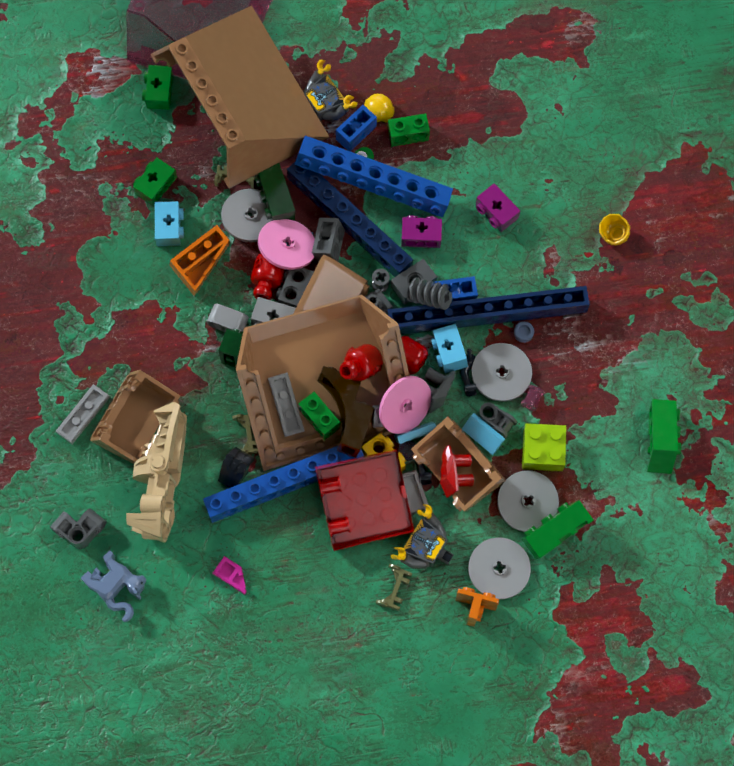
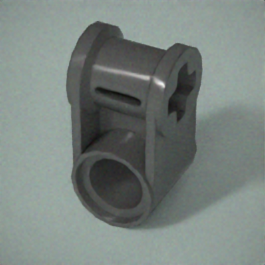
M484 403L478 412V416L505 439L508 437L507 433L512 426L518 423L513 416L492 403ZM488 410L493 416L487 418L483 415V411Z

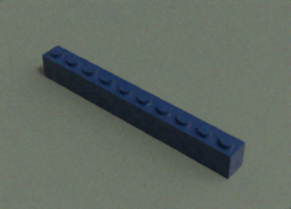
M587 286L454 301L451 302L446 310L427 305L387 309V315L398 323L400 334L404 335L429 332L456 324L457 328L587 313L590 303Z

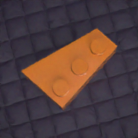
M216 225L170 260V267L194 297L229 246V239L219 226Z

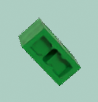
M427 114L389 119L388 134L391 147L429 141L430 128Z
M315 391L298 403L301 414L324 441L340 429V421Z

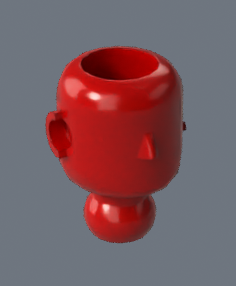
M261 253L256 257L251 274V281L256 286L253 295L256 299L261 297L269 300L272 296L271 290L277 289L283 283L285 269L271 264Z
M402 336L408 372L410 375H414L425 363L428 350L409 336Z
M363 344L357 348L351 347L346 353L344 362L340 365V374L346 380H366L382 370L383 356L380 350L371 344Z

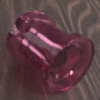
M529 385V391L525 399L521 401V405L531 411H537V405L541 397L545 395V391L537 386Z

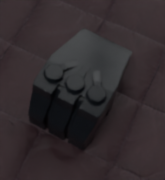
M237 447L232 449L222 463L218 482L229 488L241 484L249 473L248 468L253 463L254 457Z

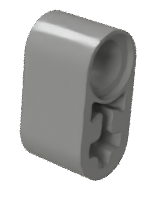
M214 304L206 323L223 332H226V329H238L243 332L249 317L226 306Z

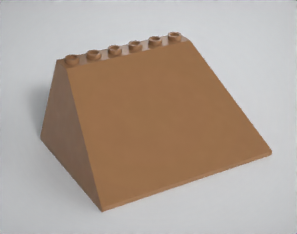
M252 6L151 53L155 63H158L159 60H165L168 67L175 64L179 65L226 145L227 177L224 181L228 188L298 154L305 135L319 141L329 138L328 133Z
M363 295L244 328L236 372L263 471L303 460L339 445L342 431L339 409L328 390L317 380L323 366L334 367L339 371L340 365L344 362L346 353L351 347L357 348L363 344H371L377 347L383 356L382 370L375 374V376L361 381L355 401L365 402L371 407L373 405H380L388 388L397 380L409 376L398 323ZM288 372L297 407L298 403L315 391L340 421V429L324 441L299 411L304 432L285 437L268 378ZM371 416L363 442L373 439L380 433L383 436L393 433L384 427L373 428Z

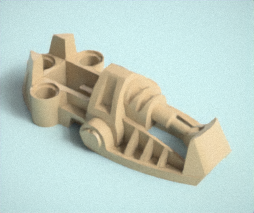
M171 402L154 410L160 425L156 435H153L151 443L144 445L146 449L142 451L144 457L139 458L135 462L132 476L134 480L148 484L147 491L140 500L141 513H126L127 525L132 526V531L142 534L143 539L158 540L166 543L174 523L173 498L175 487L180 482L186 437L187 415L181 412V406L176 402Z

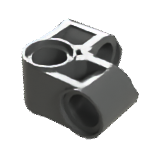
M91 508L86 510L77 522L63 511L50 528L75 548L83 549L104 529L107 521ZM84 534L81 541H74L76 535Z

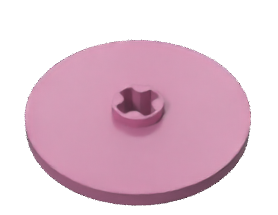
M289 219L273 220L261 229L258 236V247L263 257L271 264L282 269L296 270L307 266L314 259L312 249L315 238L310 230L299 222Z
M406 376L393 383L385 392L379 407V418L383 427L392 433L402 434L418 426L430 408L431 390L429 385L417 376Z

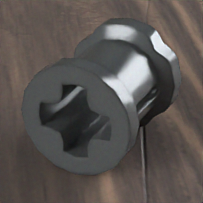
M377 269L373 272L372 287L374 290L380 289L381 292H384L388 289L390 275L385 269Z

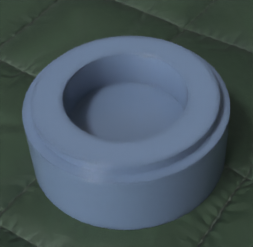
M520 322L515 326L514 337L516 340L526 343L533 338L534 328L530 323Z

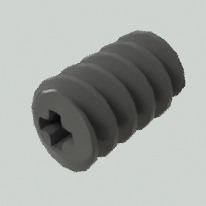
M416 277L407 290V301L446 310L452 302V293L449 291L447 284L441 286L439 282L434 284L433 281L427 282L425 279L420 281V278Z

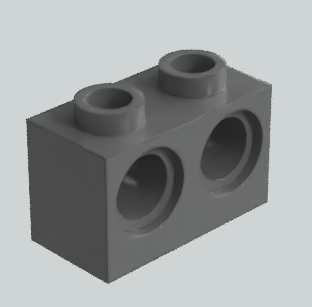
M319 218L312 254L318 263L323 255L329 256L337 262L339 260L345 229L338 218Z
M305 268L286 270L283 281H285L283 288L279 287L276 294L278 303L296 308L314 271ZM295 277L303 278L301 282H295L293 279ZM289 294H293L296 296V298L293 300H289L286 298V296Z

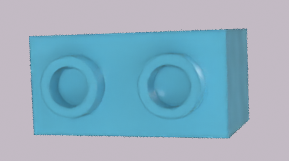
M178 201L155 202V241L157 246L181 245L180 238H184V227H180V220H184V210L180 208Z
M456 324L433 330L434 338H431L433 349H437L439 353L436 356L438 366L443 367L445 373L468 367L467 357Z

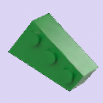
M652 399L648 424V435H650L648 454H650V460L647 465V472L672 474L676 457L681 454V443L678 442L681 427L677 426V421L680 419V409H677V403L674 400Z

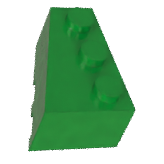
M580 500L571 504L565 502L557 508L559 511L554 516L549 514L541 520L542 525L537 528L532 526L524 532L526 536L521 540L535 559L543 557L565 539L577 533L580 528L594 521Z

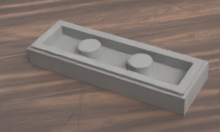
M288 372L268 378L284 436L287 437L304 432Z
M93 384L55 432L73 444L109 400L110 396Z

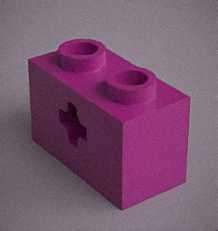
M495 183L477 196L476 209L480 214H485L491 226L495 229L498 228L500 232H503L519 219L520 210Z
M413 215L402 218L401 247L441 248L442 219L434 216L418 218Z

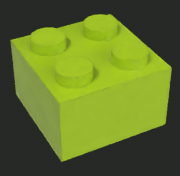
M525 423L523 429L522 469L563 471L566 462V425Z

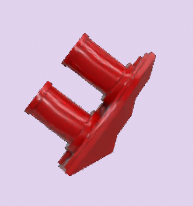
M450 445L443 448L440 484L446 498L459 490L458 487H472L474 485L473 474H457V467L471 466V455L454 454Z

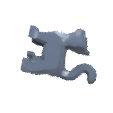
M109 551L103 556V559L110 571L104 577H101V572L95 568L92 574L87 571L81 577V580L90 590L98 593L109 609L113 611L124 610L125 615L122 621L128 622L134 615L133 607L126 602L115 603L114 598L126 586L128 591L140 600V593L144 589L146 578L143 575H133L126 566L116 562L115 555Z

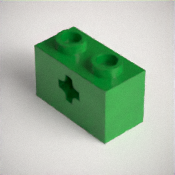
M149 65L148 72L144 74V83L147 84L146 89H143L142 101L146 102L147 108L170 110L174 76L172 66Z
M156 157L153 162L148 163L143 175L138 176L134 181L133 189L135 195L154 207L155 202L160 200L177 179L176 170Z

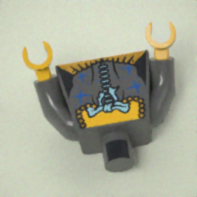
M319 60L317 63L318 70H315L304 89V95L320 121L339 120L349 111V108H356L357 102L353 101L350 104V101L354 99L351 95L343 97L329 76L323 74L330 71L331 65L327 64L323 69V64L326 60Z
M423 504L426 508L425 513L419 509L417 513L420 516H424L425 519L422 518L404 548L394 547V549L398 550V556L391 555L392 559L400 560L412 569L433 567L437 559L448 565L454 554L444 549L448 539L440 520L432 513L433 510L430 505Z

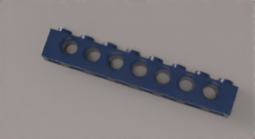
M295 162L287 168V179L330 218H338L345 232L394 277L413 266V259L322 175L297 166Z

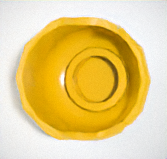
M373 94L364 102V106L377 117V122L383 121L386 123L394 115V107L391 100L383 94Z
M609 214L600 222L599 233L608 244L621 245L630 236V225L620 214Z

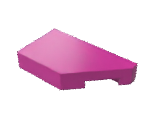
M224 556L214 570L213 575L245 595L247 592L242 567Z

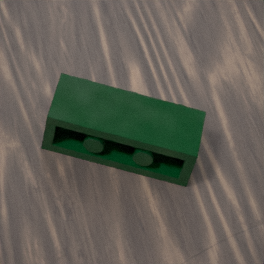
M280 163L255 175V185L260 187L261 190L259 192L261 203L266 205L264 211L267 220L289 219L295 221V208Z

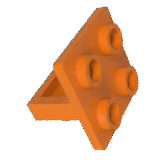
M463 587V589H458L455 600L471 604L466 625L475 627L476 621H481L484 608L496 611L500 599L495 598L496 595L484 592L482 595L475 593V590L472 588Z

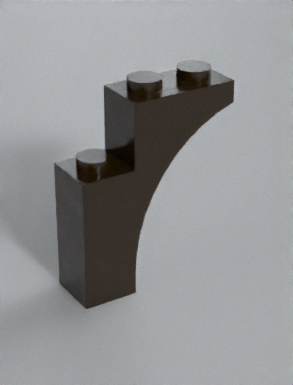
M323 366L317 381L331 394L341 416L342 431L337 451L356 458L361 450L374 407L369 406L365 402L355 401L361 381L346 380L336 368Z

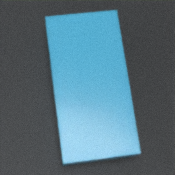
M475 413L470 416L462 428L465 433L492 455L496 453L505 440L503 436Z
M429 422L415 427L406 433L394 435L397 443L402 444L427 435L436 427V424Z

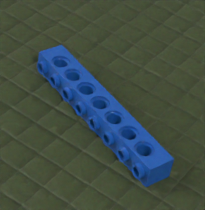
M306 135L295 165L304 169H309L340 182L348 183L440 217L444 216L453 188Z
M338 446L203 498L210 520L214 523L318 482L315 469L317 466L354 459L355 457L338 452ZM360 450L356 458L364 456L362 450Z

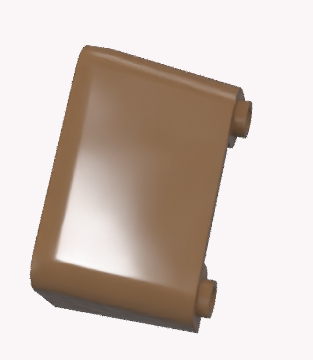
M323 255L293 314L359 295L366 296L370 288L368 280L333 258Z
M141 370L129 373L93 432L90 441L135 464L139 458L144 457L142 455V451L146 450L144 445L150 442L160 425L154 410L171 402L179 404L178 399L180 395Z
M446 417L411 449L414 453L412 457L419 465L425 464L440 481L443 448L450 445L454 454L471 455V466L457 467V474H473L474 485L472 487H458L459 490L452 495L454 499L453 505L459 511L463 510L466 512L506 480L453 419Z

